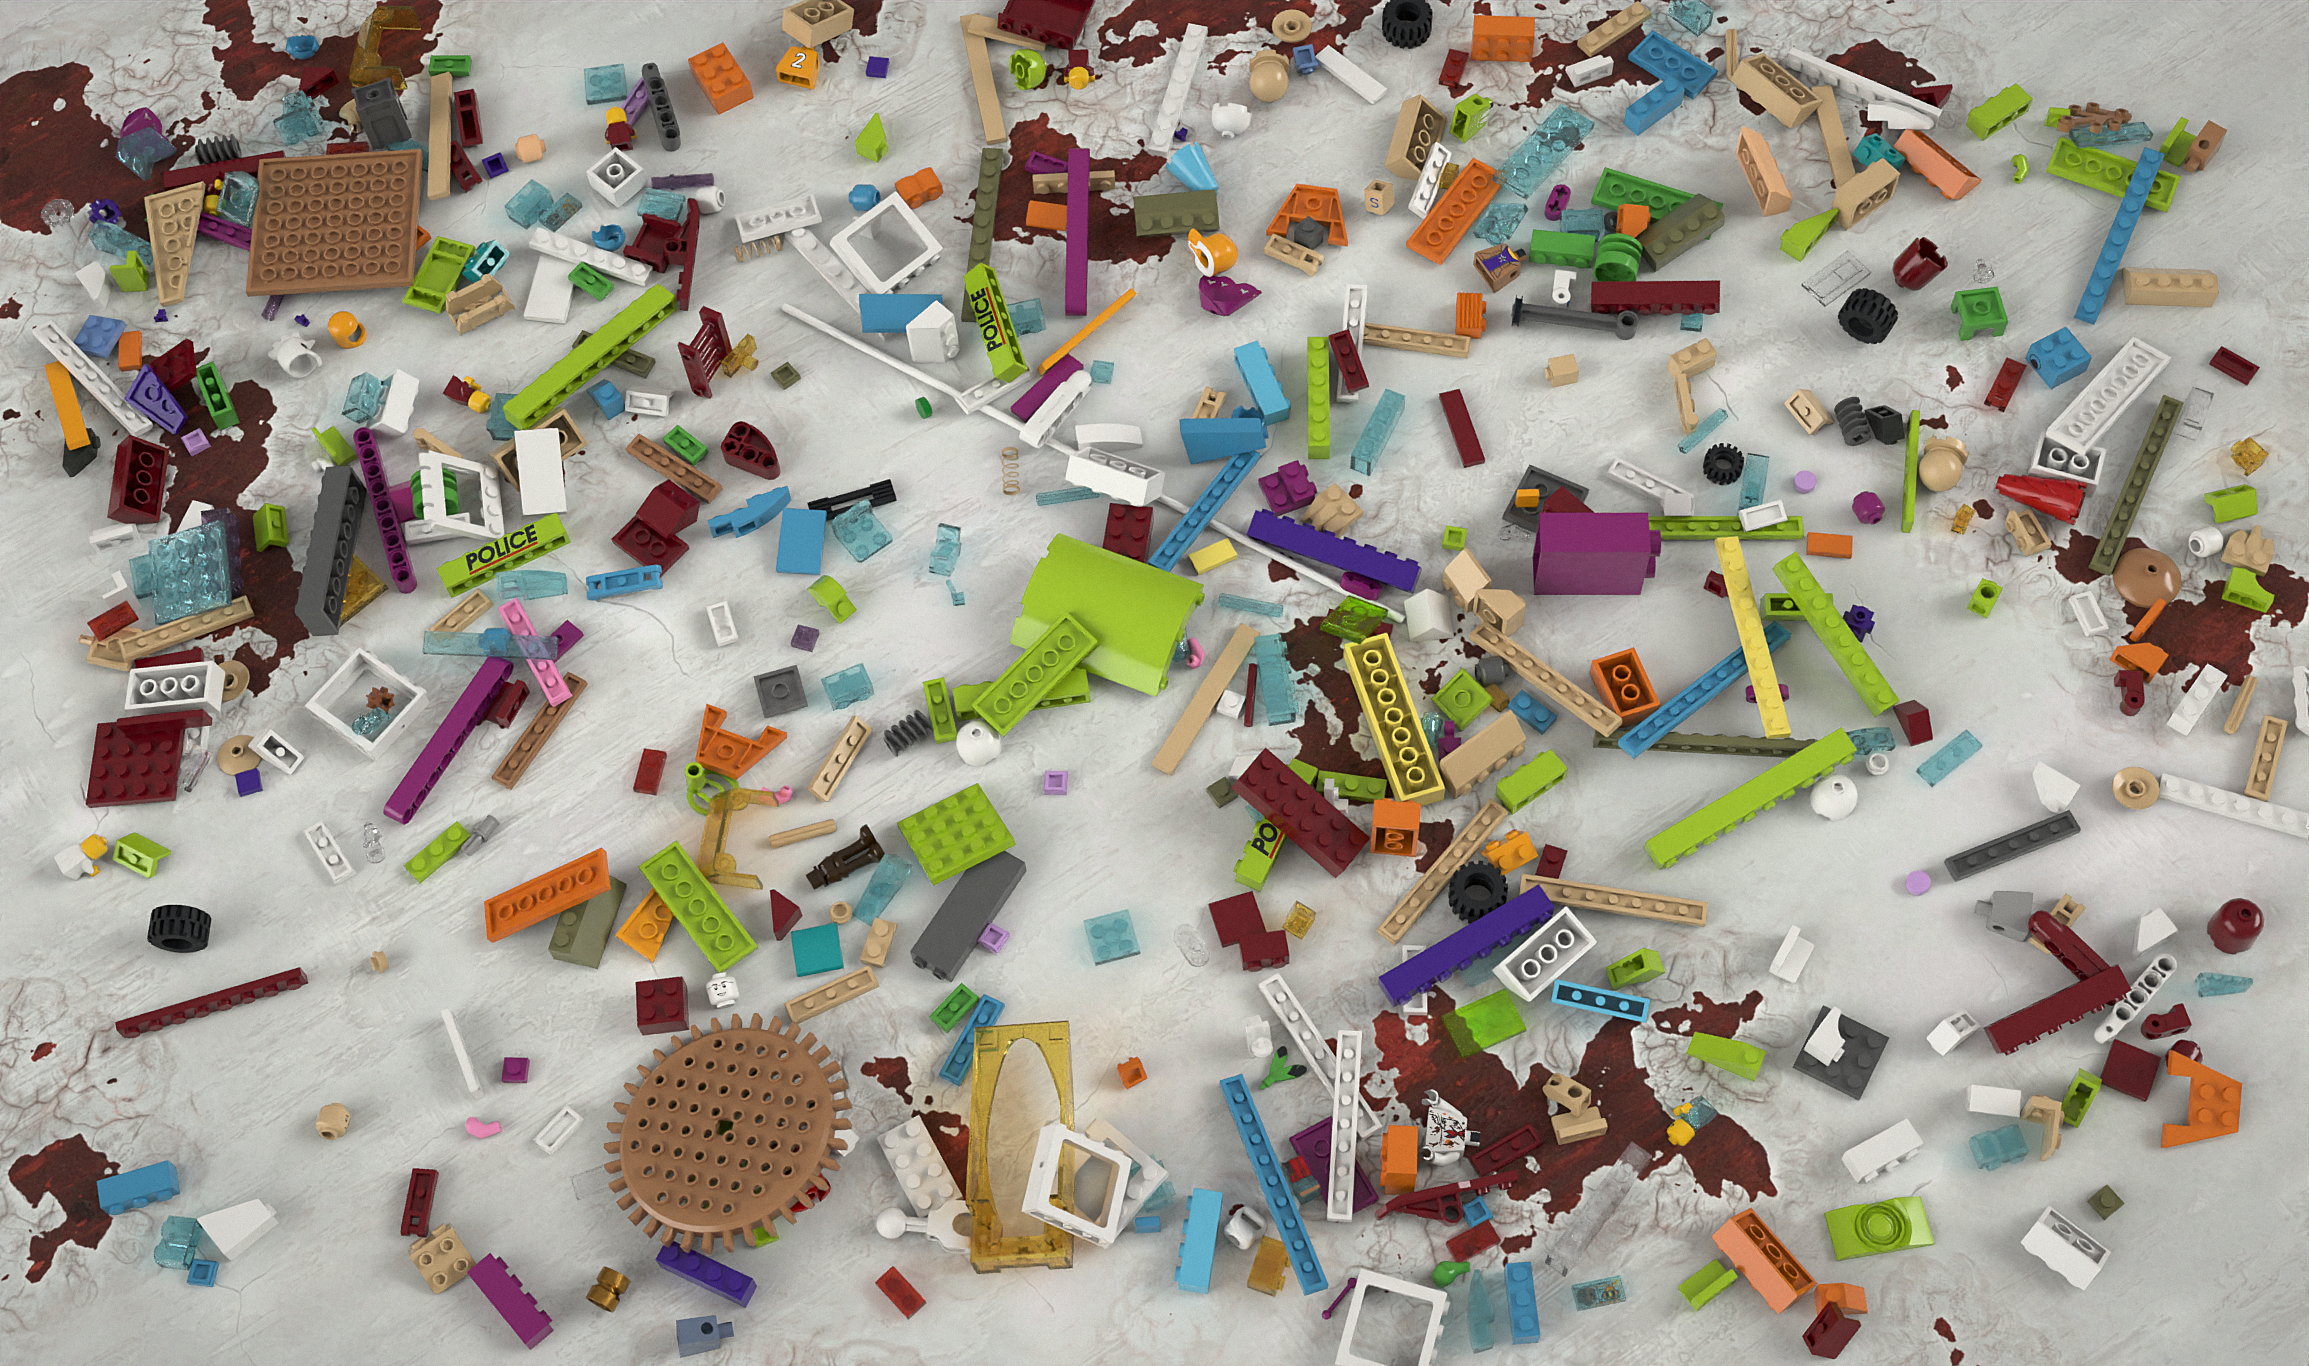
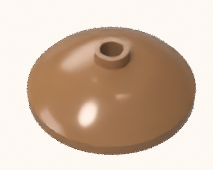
M2137 548L2130 550L2118 559L2113 569V582L2119 594L2128 602L2142 608H2151L2159 598L2166 601V605L2169 604L2179 593L2182 584L2181 573L2175 562L2164 553L2154 549Z

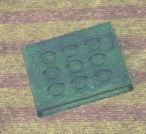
M217 520L148 541L156 625L162 626L184 617L197 616L232 606L224 521Z

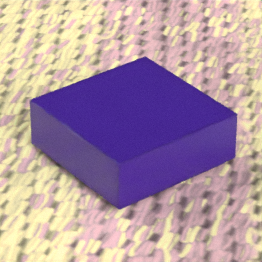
M869 56L866 76L886 78L890 63L889 58Z
M257 768L235 774L240 797L263 791L260 772Z

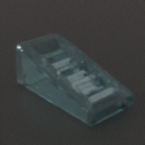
M2200 972L2195 979V984L2199 997L2202 998L2244 993L2253 984V980L2247 977Z

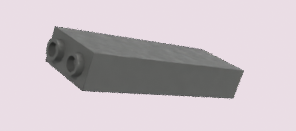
M1003 851L966 869L911 949L910 953L913 963L921 969L926 967L933 971L932 974L940 980L946 979L952 982L978 944L977 940L989 922H993L1026 873L1025 862Z

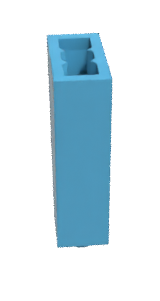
M1195 418L1179 420L1181 437L1191 465L1266 448L1265 439L1269 438L1267 427L1262 426L1260 418Z

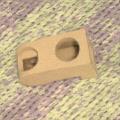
M1554 1073L1542 1088L1548 1098L1569 1108L1571 1114L1577 1118L1591 1104V1090L1560 1073Z

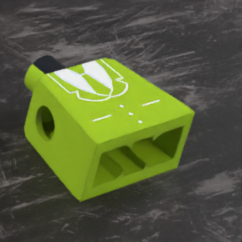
M1473 94L1456 104L1449 133L1465 144L1487 123L1489 111L1493 108L1492 100L1488 97L1482 98L1478 94Z

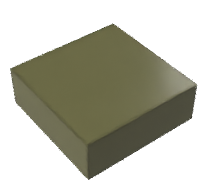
M788 361L771 372L772 378L783 390L801 379L800 374Z

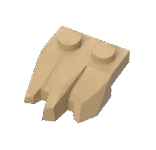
M1334 483L1314 499L1300 521L1303 523L1310 522L1312 523L1311 525L1315 526L1316 531L1323 533V530H1328L1335 533L1336 538H1340L1347 532V527L1364 515V511Z
M2255 525L2249 534L2238 529L2229 534L2221 561L2239 568H2245L2264 577L2274 554L2273 539H2262L2261 526Z

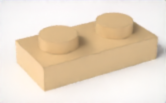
M874 918L860 957L861 963L879 968L884 967L898 927L897 923Z

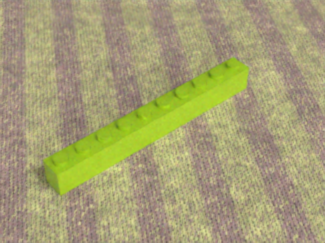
M658 283L649 288L642 296L634 300L622 312L616 314L612 320L601 326L597 332L586 338L582 344L571 350L568 355L556 362L553 367L544 374H541L513 399L508 400L503 406L506 420L519 430L531 428L677 310L675 295Z
M1841 727L1645 842L1644 848L1658 870L1663 867L1669 869L1678 863L1677 859L1685 855L1688 858L1695 854L1699 846L1703 844L1708 846L1718 839L1716 836L1723 832L1725 835L1731 833L1740 822H1750L1757 816V812L1761 810L1766 812L1776 806L1775 802L1781 798L1783 800L1791 798L1796 794L1795 790L1803 787V789H1806L1815 783L1814 779L1822 775L1824 778L1835 771L1834 767L1839 764L1842 766L1849 764L1854 760L1853 756L1857 749Z

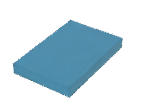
M783 508L776 565L777 573L820 575L827 519L826 511Z

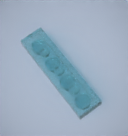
M2144 122L2121 124L2119 131H2111L2107 129L2108 125H2105L2101 133H2092L2089 131V127L2071 129L2069 137L2077 148L2151 141L2153 133Z

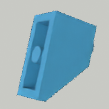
M603 379L586 390L608 420L625 411L623 397L610 381Z

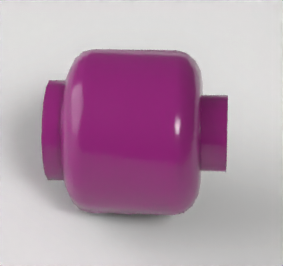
M1864 491L1853 499L1852 510L1861 523L1873 525L1882 519L1885 507L1876 493Z

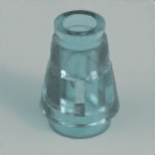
M1425 712L1421 718V725L1429 747L1437 746L1443 724L1442 715L1437 712Z

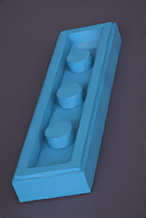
M983 994L939 1072V1077L957 1086L962 1085L1005 1008L1004 1003Z

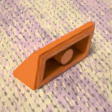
M1030 200L1026 226L1066 231L1067 205Z

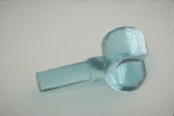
M947 580L946 584L951 592L953 605H965L964 593H956L951 580Z

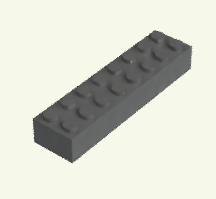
M351 465L326 467L324 476L321 479V493L318 495L317 512L314 513V526L310 532L311 541L306 551V565L303 567L302 584L299 586L298 603L295 605L296 616L299 617L312 636L338 635L367 492V489Z

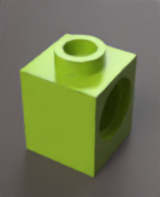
M1982 578L1967 609L1988 618L2003 587L1998 586L1993 581Z

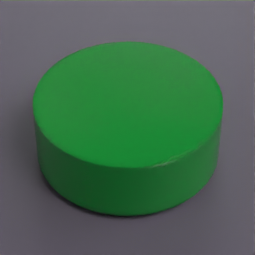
M925 397L916 399L915 405L920 416L923 419L932 416V408Z

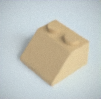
M1468 547L1463 549L1444 569L1442 584L1447 591L1453 594L1455 603L1459 608H1463L1466 614L1473 610L1475 591L1478 589H1491V578Z
M1478 589L1475 591L1473 613L1482 622L1486 621L1507 637L1523 626L1526 604L1520 595H1515L1511 590Z

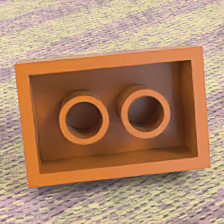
M1474 15L1471 60L1531 62L1535 37V17Z
M723 42L688 59L693 77L718 115L754 98L749 80Z
M1634 647L1592 661L1589 673L1604 706L1622 718V724L1617 729L1644 721L1660 708L1661 704Z
M1388 798L1374 799L1370 853L1416 857L1421 804L1411 800L1397 802Z
M1388 1125L1387 1133H1383L1380 1163H1382L1380 1186H1384V1194L1403 1195L1414 1192L1417 1176L1418 1126Z

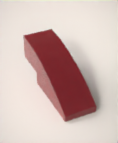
M474 89L454 92L462 147L483 144L476 92Z

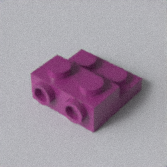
M1298 460L1278 467V472L1258 479V484L1271 511L1275 513V517L1311 505L1315 499V494H1317L1316 486L1313 481H1308V470L1305 464L1300 465Z

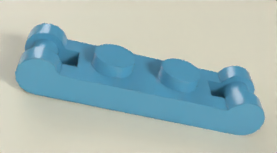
M650 565L586 577V585L589 587L587 599L594 601L603 597L650 589H662L663 582L660 580L662 568L660 565ZM651 575V580L646 581V576ZM601 583V589H597V585Z

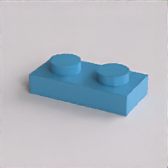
M1523 690L1507 706L1508 710L1511 709L1516 716L1542 735L1557 720L1556 714Z

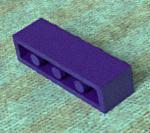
M675 1241L672 1242L670 1247L663 1245L655 1259L660 1268L744 1308L747 1307L757 1288L753 1278L692 1249L690 1253H686L680 1247V1244Z

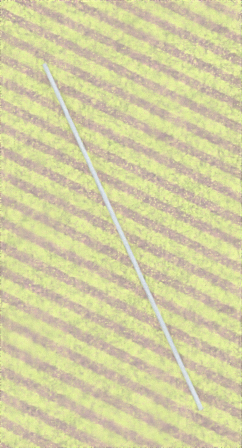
M787 303L782 307V311L954 398L962 393ZM987 404L978 409L1019 431L1025 425ZM1052 437L1045 443L1069 456L1078 452V450ZM1161 493L1159 498L1155 499L1185 515L1191 509ZM1214 519L1207 525L1400 624H1403L1406 616L1376 601L1367 600L1343 590L1339 582Z

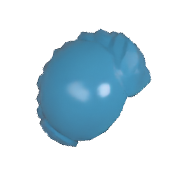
M297 35L287 39L286 51L297 59L305 60L311 58L319 49V44L312 35H301L300 37Z

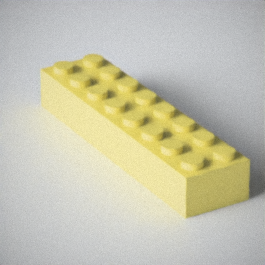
M1384 633L1344 644V660L1395 800L1397 802L1411 800L1421 804V806L1444 800V784L1388 634Z

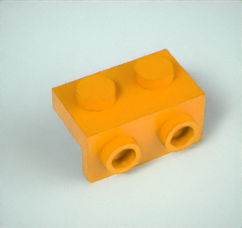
M1511 830L1505 834L1506 838L1500 841L1494 840L1485 845L1486 849L1481 851L1482 856L1487 857L1489 863L1493 864V869L1498 867L1501 870L1500 876L1506 875L1538 857L1526 831Z

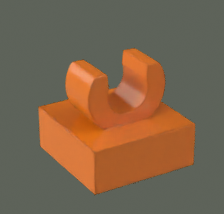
M1130 1057L1128 1062L1117 1065L1118 1073L1126 1089L1148 1079L1138 1057Z

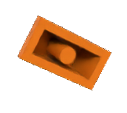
M1633 204L1618 206L1616 233L1626 234L1634 238L1640 234L1650 223L1651 214L1649 206Z
M2151 643L2117 646L2109 660L2125 670L2142 671L2143 681L2149 684L2169 654Z
M1847 1283L1818 1284L1813 1292L1817 1316L1828 1301L1837 1303L1843 1315L1868 1313L1863 1287Z

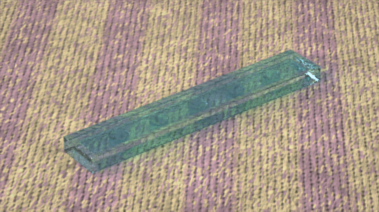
M425 631L422 652L431 655L556 660L559 639L554 636Z

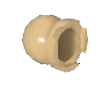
M1276 50L1258 51L1256 56L1249 60V71L1251 73L1249 79L1250 90L1260 101L1272 103L1279 100L1287 92L1289 86L1287 74L1289 72V59L1285 54L1283 56L1276 54Z
M1937 436L1928 438L1925 443V455L1919 463L1918 475L1922 484L1928 489L1943 492L1952 489L1962 477V465L1966 463L1969 452L1965 450L1966 445L1958 439L1947 436L1946 440L1936 439Z

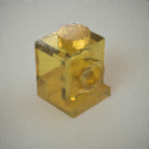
M2250 436L2243 442L2241 440L2237 441L2230 449L2233 452L2231 458L2237 465L2246 470L2244 475L2247 477L2261 467L2269 455Z
M1296 900L1287 913L1282 928L1302 940L1314 923L1316 912Z

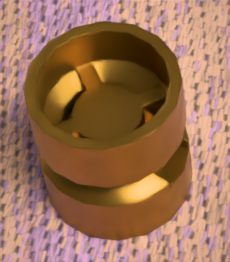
M603 1266L596 1278L598 1284L592 1285L585 1298L596 1306L613 1313L620 1302L619 1294L625 1293L631 1281L619 1272Z

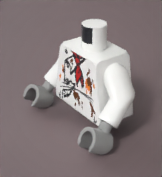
M1431 1089L1424 1091L1430 1099L1425 1098L1421 1101L1423 1105H1432V1107H1429L1425 1146L1417 1150L1424 1157L1417 1159L1419 1164L1428 1162L1444 1167L1463 1157L1465 1145L1479 1146L1480 1132L1466 1130L1467 1118L1448 1102L1441 1099L1437 1091Z

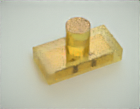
M747 333L721 362L724 374L731 378L742 365L751 371L757 368L759 361L751 356L757 350L753 336Z

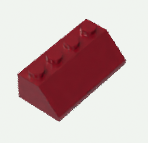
M130 434L118 444L107 518L124 524H148L160 521L169 455L168 448Z

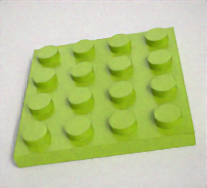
M979 783L897 822L900 832L933 886L1016 845L1013 836Z

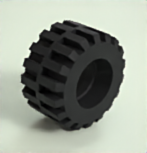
M1390 0V2H1387L1385 8H1383L1382 34L1386 37V41L1388 43L1392 42L1393 46L1396 47L1398 45L1402 49L1404 47L1412 49L1413 46L1419 47L1421 43H1425L1427 38L1430 37L1432 30L1433 12L1430 9V4L1426 3V0ZM1403 20H1409V21H1413V22L1407 23V22H1402V21H1403Z
M1859 288L1850 294L1838 312L1839 324L1843 326L1842 329L1851 337L1866 344H1877L1885 340L1898 320V311L1895 309V305L1891 303V300L1883 294L1872 289Z
M1474 861L1468 862L1467 867L1463 864L1460 866L1459 871L1456 870L1453 873V878L1450 880L1448 892L1449 906L1453 907L1452 912L1455 915L1459 913L1460 920L1467 919L1468 924L1473 923V921L1480 919L1506 903L1508 895L1505 875L1500 876L1501 870L1498 867L1493 869V864L1489 862L1488 865H1484V861H1478V864H1474ZM1480 885L1488 889L1491 896L1486 900L1477 901L1471 899L1465 890L1470 886Z
M164 905L156 907L151 913L147 941L157 948L176 953H191L203 950L208 946L212 919L205 911L191 906Z

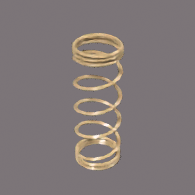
M774 236L776 245L773 239L769 237V251L764 242L760 239V254L753 242H751L750 244L751 256L749 255L746 247L743 244L741 246L742 256L739 247L735 246L734 248L738 262H743V247L745 248L749 258L752 259V244L760 257L762 255L761 242L763 243L766 251L770 254V239L772 240L776 250L778 252L782 251L779 236Z
M1014 447L1002 449L1001 453L1004 457L1002 460L1004 466L1002 472L1005 474V467L1015 469L1019 465L1016 463L1004 465V459L1017 460L1019 457L1017 456L1018 449ZM1005 451H1016L1013 455L1004 454ZM1008 465H1017V467H1008ZM1008 472L1002 478L1005 483L1003 484V493L1006 495H1016L1020 492V488L1017 486L1019 481L1010 480L1008 482L1015 481L1018 483L1009 484L1004 481V477H1017L1018 475L1010 476L1007 474L1017 473L1019 475V473ZM1006 488H1016V489H1018V490H1016V491H1006L1005 489H1006Z

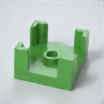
M1998 286L1955 292L1951 309L1953 314L1957 312V309L1959 311L1962 321L1959 329L1961 341L1971 340L1975 330L1995 328L1992 334L1993 337L2003 336L2008 319Z

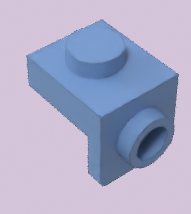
M1312 44L1292 49L1297 73L1302 72L1303 75L1313 73L1317 69L1318 61L1315 59Z

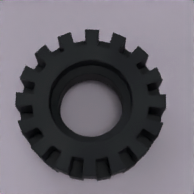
M1720 443L1719 447L1715 444L1712 449H1708L1703 463L1704 475L1707 474L1708 480L1713 478L1712 483L1716 484L1717 481H1720V485H1724L1726 481L1727 485H1730L1731 481L1736 482L1737 478L1741 476L1744 457H1742L1741 451L1737 452L1738 448L1736 446L1732 449L1730 448L1731 444L1727 443V447H1724V443ZM1719 459L1729 461L1732 467L1722 469L1715 462Z

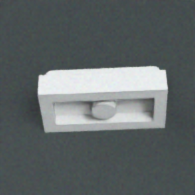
M1598 55L1567 66L1565 71L1573 85L1578 87L1612 75L1614 61L1611 56L1603 58L1602 55Z
M633 385L626 390L625 411L667 416L669 412V398L674 395V390Z
M119 523L93 531V536L89 537L90 544L97 554L140 542L136 523Z
M120 570L111 574L118 588L104 594L102 597L116 617L121 619L143 608L135 591Z
M1792 925L1769 969L1770 973L1792 984H1795L1814 949V944L1798 936L1801 929Z

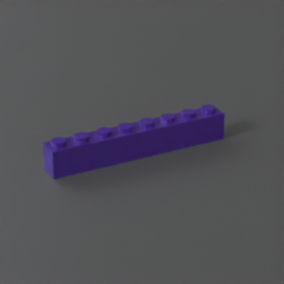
M1262 509V512L1255 510L1247 532L1248 537L1347 572L1357 573L1402 591L1414 593L1422 568L1418 566L1419 562L1406 558L1405 561L1397 559L1398 555L1389 551H1385L1384 554L1377 552L1376 547L1365 544L1364 547L1356 545L1357 541L1348 537H1344L1343 540L1336 538V534L1328 530H1323V533L1315 530V526L1303 523L1302 526L1295 524L1294 519L1283 516L1282 519L1275 517L1274 512Z
M1538 884L1379 976L1378 985L1393 1007L1397 1005L1403 1006L1412 1000V996L1417 993L1424 994L1428 992L1436 982L1440 981L1443 983L1450 979L1455 971L1459 969L1460 971L1466 970L1479 957L1480 959L1488 957L1493 952L1492 950L1498 946L1501 948L1507 946L1512 942V938L1517 935H1526L1532 930L1534 925L1538 923L1542 925L1552 918L1554 905Z

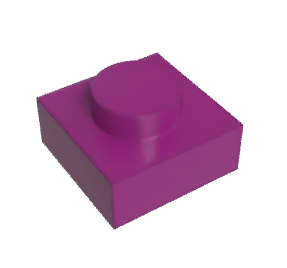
M504 1057L501 1079L503 1083H527L530 1060L521 1057Z

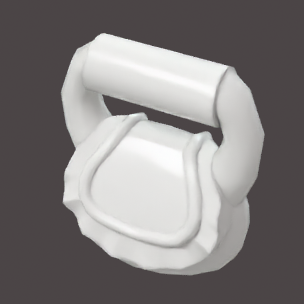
M1244 1206L1235 1212L1231 1221L1225 1225L1223 1232L1231 1243L1240 1249L1247 1250L1254 1244L1256 1239L1266 1232L1268 1223L1267 1219L1253 1208ZM1241 1215H1246L1259 1225L1261 1229L1255 1230L1244 1219H1241Z

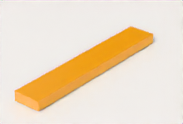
M1130 288L1042 362L1037 371L1041 375L1046 373L1066 354L1130 302L1137 293Z
M60 361L44 365L69 450L91 444L70 371Z

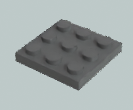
M1529 464L1502 519L1536 533L1539 514L1542 513L1544 501L1561 486L1583 503L1589 494V489ZM1539 489L1538 507H1516L1517 490Z
M1823 1005L1792 1068L1859 1101L1889 1037L1841 1014L1838 1020V1031L1841 1038L1845 1040L1842 1046L1845 1052L1838 1062L1833 1060L1829 1066H1826L1804 1050L1808 1040L1831 1011L1830 1008Z

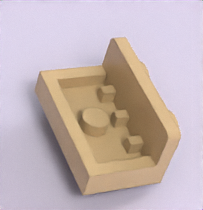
M2031 509L2016 513L2015 510L2009 511L2005 520L2006 528L2013 534L2017 547L2023 551L2026 557L2050 549L2052 544Z

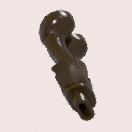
M865 824L860 828V838L844 849L833 852L830 856H826L817 865L819 869L814 866V870L806 874V877L815 890L822 885L826 887L829 884L842 881V878L849 877V874L874 862L882 863L888 859L870 828ZM869 849L863 855L845 864L844 861Z

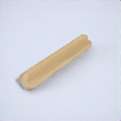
M1727 29L1725 34L1726 70L1729 81H1731L1738 68L1737 31L1735 29Z
M2248 675L2244 679L2223 730L2233 735L2237 731L2258 683L2257 678Z
M829 819L770 835V845L772 848H777L833 833L836 831L835 821Z

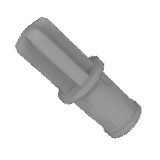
M488 815L477 829L472 830L473 834L461 846L462 852L467 856H472L483 842L488 841L487 837L499 826V821L493 816Z

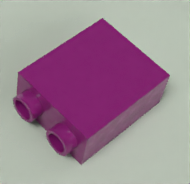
M1540 513L1532 555L1534 595H1640L1644 578L1655 577V557H1660L1661 553L1660 530H1649L1648 513Z

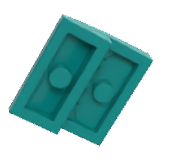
M837 923L791 931L798 977L844 968Z

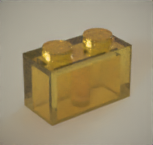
M1263 1235L1247 1280V1288L1276 1297L1278 1290H1283L1286 1281L1283 1273L1285 1267L1290 1268L1291 1261L1283 1242Z

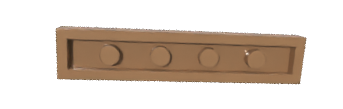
M638 434L625 448L628 454L708 504L723 489L721 484L641 434Z

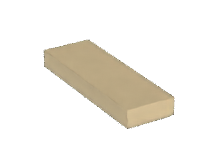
M478 588L428 629V631L444 647L494 604Z

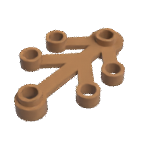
M2094 102L2087 103L2086 112L2081 111V106L2073 104L2069 105L2068 108L2070 109L2071 116H2061V119L2058 120L2057 130L2070 133L2074 131L2075 125L2090 124V132L2101 133L2104 124L2108 121L2107 129L2119 131L2121 126L2128 125L2132 115L2128 113V110L2122 108L2116 109V111L2100 109V105ZM2072 116H2079V117H2083V118H2076V119H2074V117H2072Z

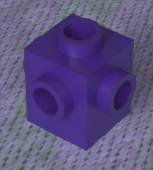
M108 198L96 199L89 205L91 209L87 212L90 215L89 220L96 227L100 226L101 228L107 226L111 228L119 221L117 218L122 214L119 211L118 205ZM100 210H103L105 212L104 218L99 213Z
M1853 604L1850 612L1845 611L1843 619L1858 641L1862 643L1865 634H1871L1875 622L1872 621L1874 612L1864 606Z

